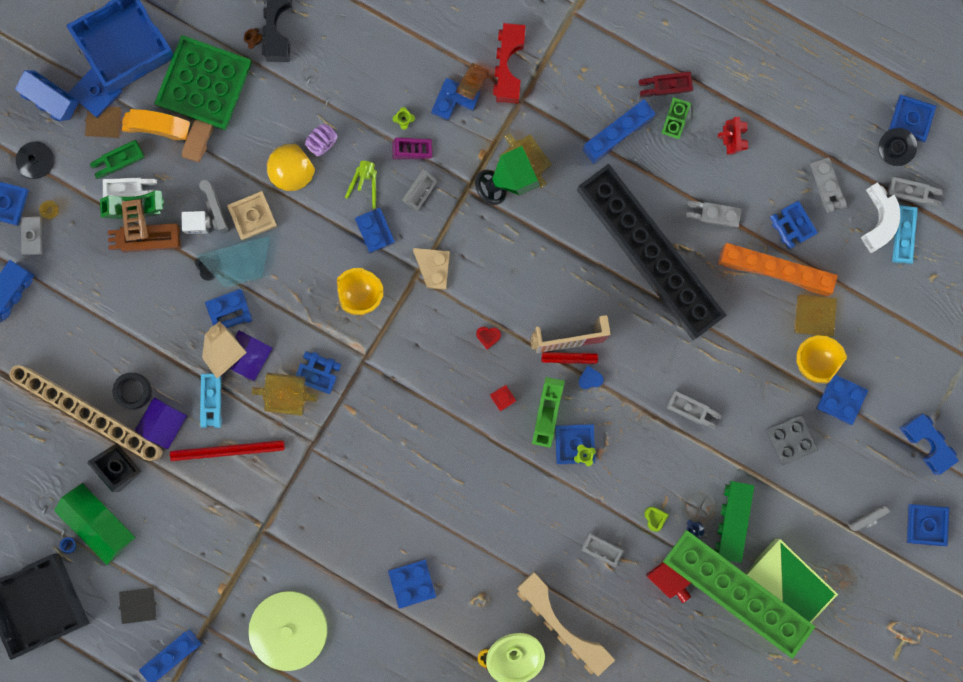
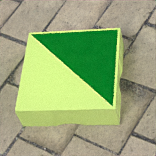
M777 538L756 558L754 564L744 572L810 623L838 595L781 539Z

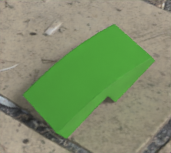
M673 97L661 134L680 139L691 103Z

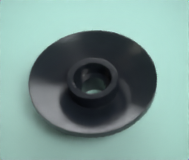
M891 129L879 141V154L883 161L889 165H905L916 155V138L906 129ZM894 144L899 145L898 151L893 149Z
M29 142L23 145L16 155L17 169L22 175L30 179H39L46 176L54 164V156L51 149L41 142ZM35 156V160L30 162V158Z

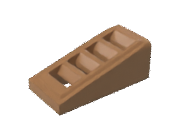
M142 200L123 201L122 212L126 241L147 238L148 233ZM137 206V210L128 211V207ZM138 213V217L130 218L129 216L130 214ZM131 222H139V225L131 226ZM139 229L140 233H132V230Z

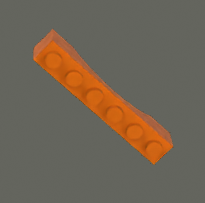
M729 243L722 246L717 264L735 270L776 278L824 296L833 294L838 277L836 274Z

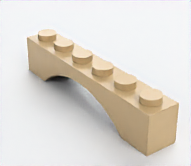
M534 571L517 586L519 590L517 595L524 602L528 600L532 604L530 609L537 616L541 614L544 617L545 621L543 623L550 631L555 629L559 634L557 638L564 646L568 644L572 648L570 651L577 660L581 658L586 663L584 667L591 675L595 673L599 676L615 661L600 643L590 642L577 637L559 622L550 605L548 587Z

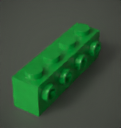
M729 481V485L725 484L724 496L727 497L726 503H722L720 515H723L722 523L718 524L717 534L720 535L719 542H715L714 551L728 561L742 563L755 485Z

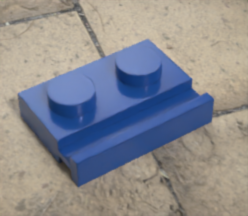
M380 208L355 218L370 254L395 243Z

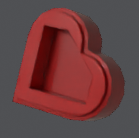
M480 327L476 332V337L488 350L500 340L501 332L495 327L490 329Z

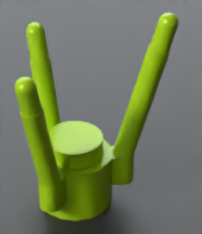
M360 161V165L356 168V173L345 198L348 199L358 176L360 177L358 191H361L364 179L369 180L372 177V208L376 209L377 171L374 170V163Z

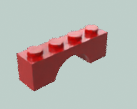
M503 23V30L499 29L498 41L502 42L501 48L497 47L496 59H500L499 66H495V77H498V84H494L493 96H496V102L519 104L521 80L511 74L507 63L515 52L524 49L526 25Z

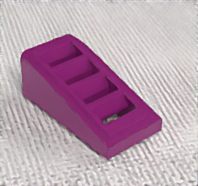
M395 137L392 142L393 159H432V139ZM422 144H425L426 153H422ZM399 145H402V152H399ZM407 145H410V153L407 152ZM415 145H418V153H415Z

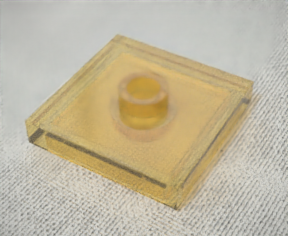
M797 295L794 333L833 337L837 298Z

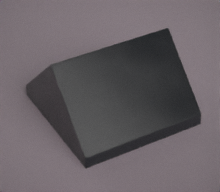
M117 443L87 462L111 492H120L141 473L140 469Z

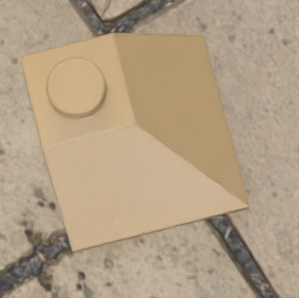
M220 321L205 333L202 354L203 360L218 379L247 353L235 336Z

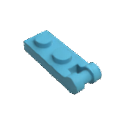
M201 374V428H207L208 426L221 428L222 375L217 379L214 374ZM208 413H214V418H208Z

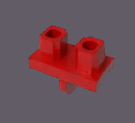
M733 117L732 120L725 121L726 125L723 126V132L718 133V138L723 139L727 155L747 150L748 141L741 139V134L746 133L748 130L747 122L740 121V117Z

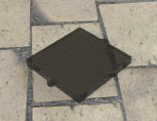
M153 587L119 592L120 606L118 609L121 610L122 624L157 620L155 608L157 602L154 598Z

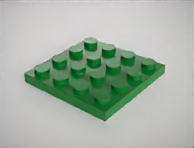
M181 35L154 104L160 108L211 124L213 127L226 131L251 68L252 60Z

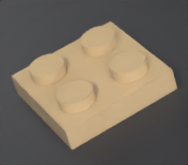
M263 191L227 205L242 241L277 227Z

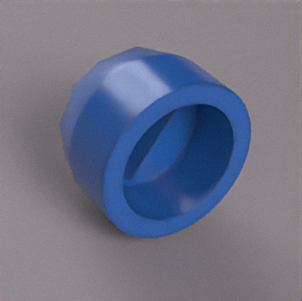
M70 537L62 539L60 542L61 551L65 554L73 553L76 550L74 539ZM71 542L72 545L70 546L69 550L66 551L69 546V543Z

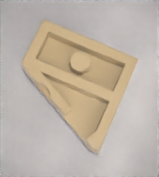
M413 248L427 288L446 290L450 251Z

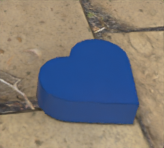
M587 366L580 376L578 384L582 389H589L591 386L599 387L603 383V376L590 366Z

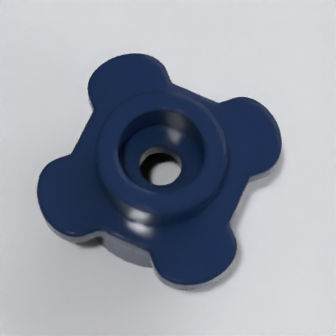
M687 521L686 530L701 540V537L704 535L703 525L698 521Z

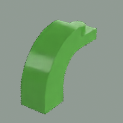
M545 377L532 444L551 448L565 383L564 380Z

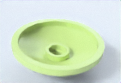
M513 633L498 639L490 647L486 657L487 669L490 675L498 682H527L540 672L545 661V653L541 643L535 637L524 633Z

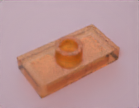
M472 63L456 92L474 100L487 78L489 70Z

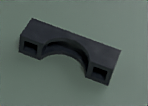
M265 0L267 1V7H264L263 16L266 19V26H263L262 29L263 37H265V44H262V55L265 56L267 62H290L291 44L288 38L278 33L277 21L284 11L292 8L293 0Z

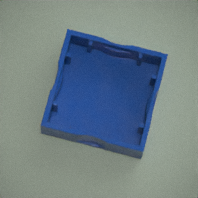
M111 0L102 8L89 12L66 25L109 95L168 63L173 57L171 48L159 29L152 23L140 0Z

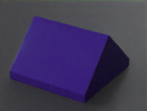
M239 330L235 338L247 353L229 369L255 382L273 348Z
M154 397L135 431L145 439L169 449L187 415Z

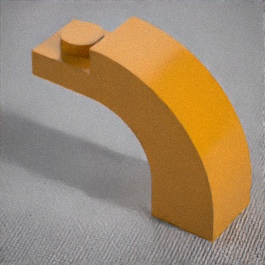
M130 109V112H125L123 117L122 131L127 133L145 132L164 136L172 140H186L190 122L160 112Z

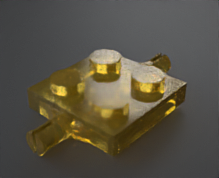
M510 132L507 133L504 138L510 146L502 154L523 146L538 179L540 188L545 187L547 183L541 175L552 166V163L531 134L516 141Z
M267 373L264 388L252 387L251 392L252 395L263 396L265 402L264 411L299 416L304 414L305 401L317 402L318 396L317 394L306 393L305 377Z

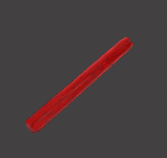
M280 440L170 451V460L181 461L284 451L285 443Z

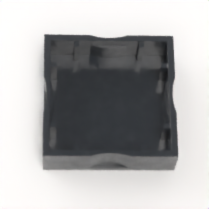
M59 553L51 554L27 565L14 574L0 578V637L10 660L90 624Z

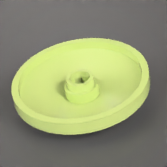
M283 591L266 598L255 609L249 624V640L257 657L269 667L282 671L301 669L313 662L324 648L328 633L326 617L321 607L311 597L295 591Z

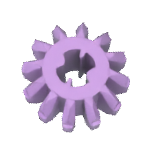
M326 123L321 124L310 132V135L306 138L305 145L312 154L316 156L324 155L336 143L337 134Z

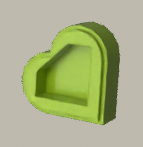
M655 507L646 508L644 517L648 520L647 527L653 532L660 531L668 514Z

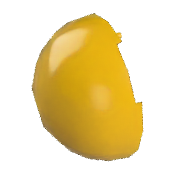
M283 144L276 147L269 155L266 163L267 175L271 183L285 191H297L305 187L312 180L315 172L313 164L297 144Z
M352 268L344 271L337 278L338 297L343 311L351 315L363 316L371 313L380 305L383 298V285L380 278L378 279L372 272L363 268Z
M820 335L807 338L800 344L796 355V363L800 373L814 383L824 384L832 380L847 359L844 348L836 340Z

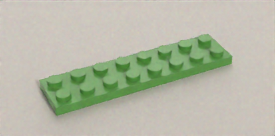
M688 530L684 531L662 561L792 659L816 627Z

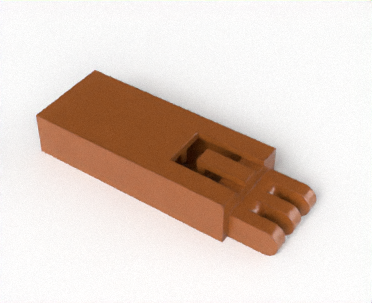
M177 223L146 225L148 237L141 239L142 242H137V239L126 241L124 227H120L119 230H108V235H115V237L108 238V242H116V245H109L108 250H121L125 253L181 249L180 225ZM139 229L132 230L133 234L140 233Z

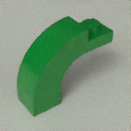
M154 190L141 196L121 197L108 195L101 198V218L123 219L122 202L138 199L142 200L145 217L159 215L164 205L162 191ZM137 206L128 207V211L137 210ZM138 213L130 214L129 216L130 218L138 217Z

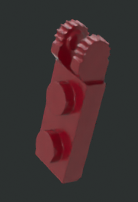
M691 72L657 75L638 81L640 86L654 84V89L640 91L641 97L693 92Z

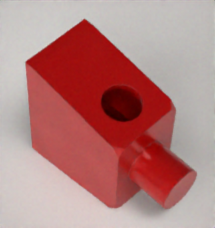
M664 562L646 574V577L669 599L677 595L680 601L684 603L692 597L686 589L691 583Z

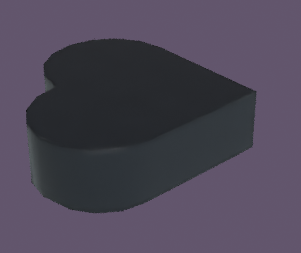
M202 256L197 258L195 266L200 270L201 278L205 281H210L215 277L220 262Z

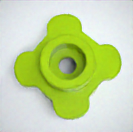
M402 107L392 119L394 123L400 125L402 130H406L408 125L415 121V116L410 114L407 108Z
M579 445L574 461L591 466L596 450L593 447L586 448L584 445Z

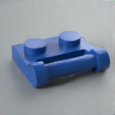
M242 289L205 302L213 326L219 322L218 318L240 310L243 311V315L221 323L226 328L243 322L249 323L253 321Z

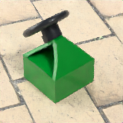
M523 146L502 154L495 171L482 170L475 179L477 193L485 202L491 205L501 204L506 198L507 191L520 196L540 186ZM485 175H490L492 178L488 180ZM481 182L486 186L488 196L483 192ZM501 190V196L498 199H494V193Z

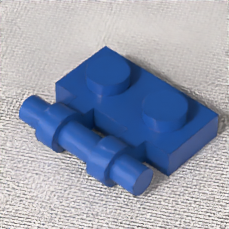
M799 200L781 210L784 218L779 219L777 214L770 216L774 230L777 229L782 238L780 240L783 244H786L788 249L795 247L792 241L793 238L796 237L799 243H802L818 233ZM785 223L789 224L793 231L792 233L788 234L783 226Z
M305 351L303 358L309 360L308 366L300 363L294 382L331 394L337 376L331 375L330 372L332 369L339 371L342 364L335 362V359L323 358L318 353ZM318 363L326 366L324 372L315 369V364Z

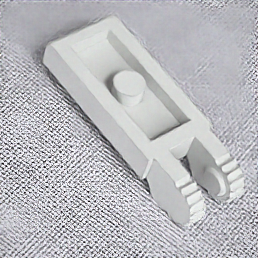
M141 178L103 179V198L108 195L121 197L145 195L154 190L142 191V185L153 186L157 184V180Z

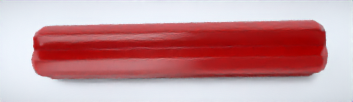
M543 352L541 354V361L543 363L597 364L598 354Z

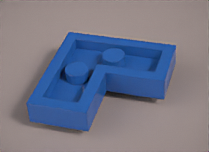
M446 78L431 114L449 121L456 104L474 111L481 92Z

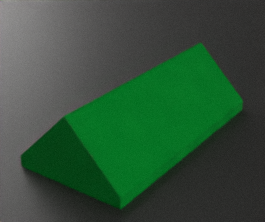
M83 483L62 496L54 509L61 519L106 565H109L136 538Z

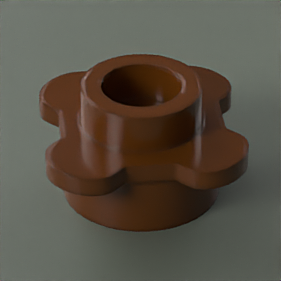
M258 28L249 29L244 34V41L248 43V48L250 49L258 45L263 38L259 34Z

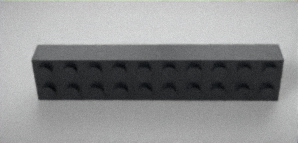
M610 164L604 166L578 186L577 192L692 340L697 339L727 316Z

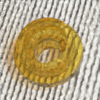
M47 200L40 205L39 213L45 219H54L59 213V207L55 202ZM49 207H52L51 213H47Z

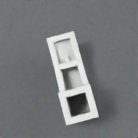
M878 182L866 190L879 212V220L876 227L861 237L870 253L887 244L895 235L900 223V207L895 195L887 198L886 190Z

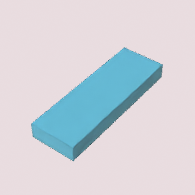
M899 205L900 223L894 235L892 262L913 264L918 207Z

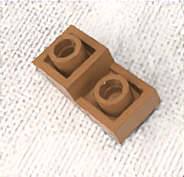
M199 120L194 121L182 151V158L195 162L201 161L207 149L206 143L214 130L213 125Z

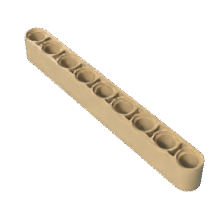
M20 365L14 366L10 370L9 375L12 381L143 459L157 461L162 457L163 449L160 445L145 439L135 430L39 373ZM23 370L24 377L19 379L18 374ZM39 379L41 385L36 389L34 384ZM56 389L57 396L52 399L51 391ZM69 399H72L74 404L69 409L67 407V401ZM86 408H88L90 411V415L88 418H85L83 416V412ZM102 418L106 419V426L104 428H101L99 425ZM118 428H121L123 430V434L120 438L116 436V430ZM135 437L139 439V445L136 448L132 445V440ZM151 447H154L156 450L154 457H150L148 454Z

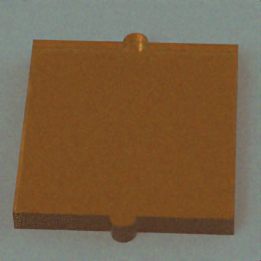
M107 107L98 118L87 110V119L84 120L86 122L85 136L119 138V127L122 124L120 121L121 107Z

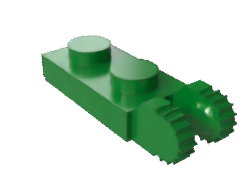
M133 140L102 155L101 158L91 162L90 166L93 169L104 164L106 165V168L94 174L96 179H100L144 159L145 156L138 141Z

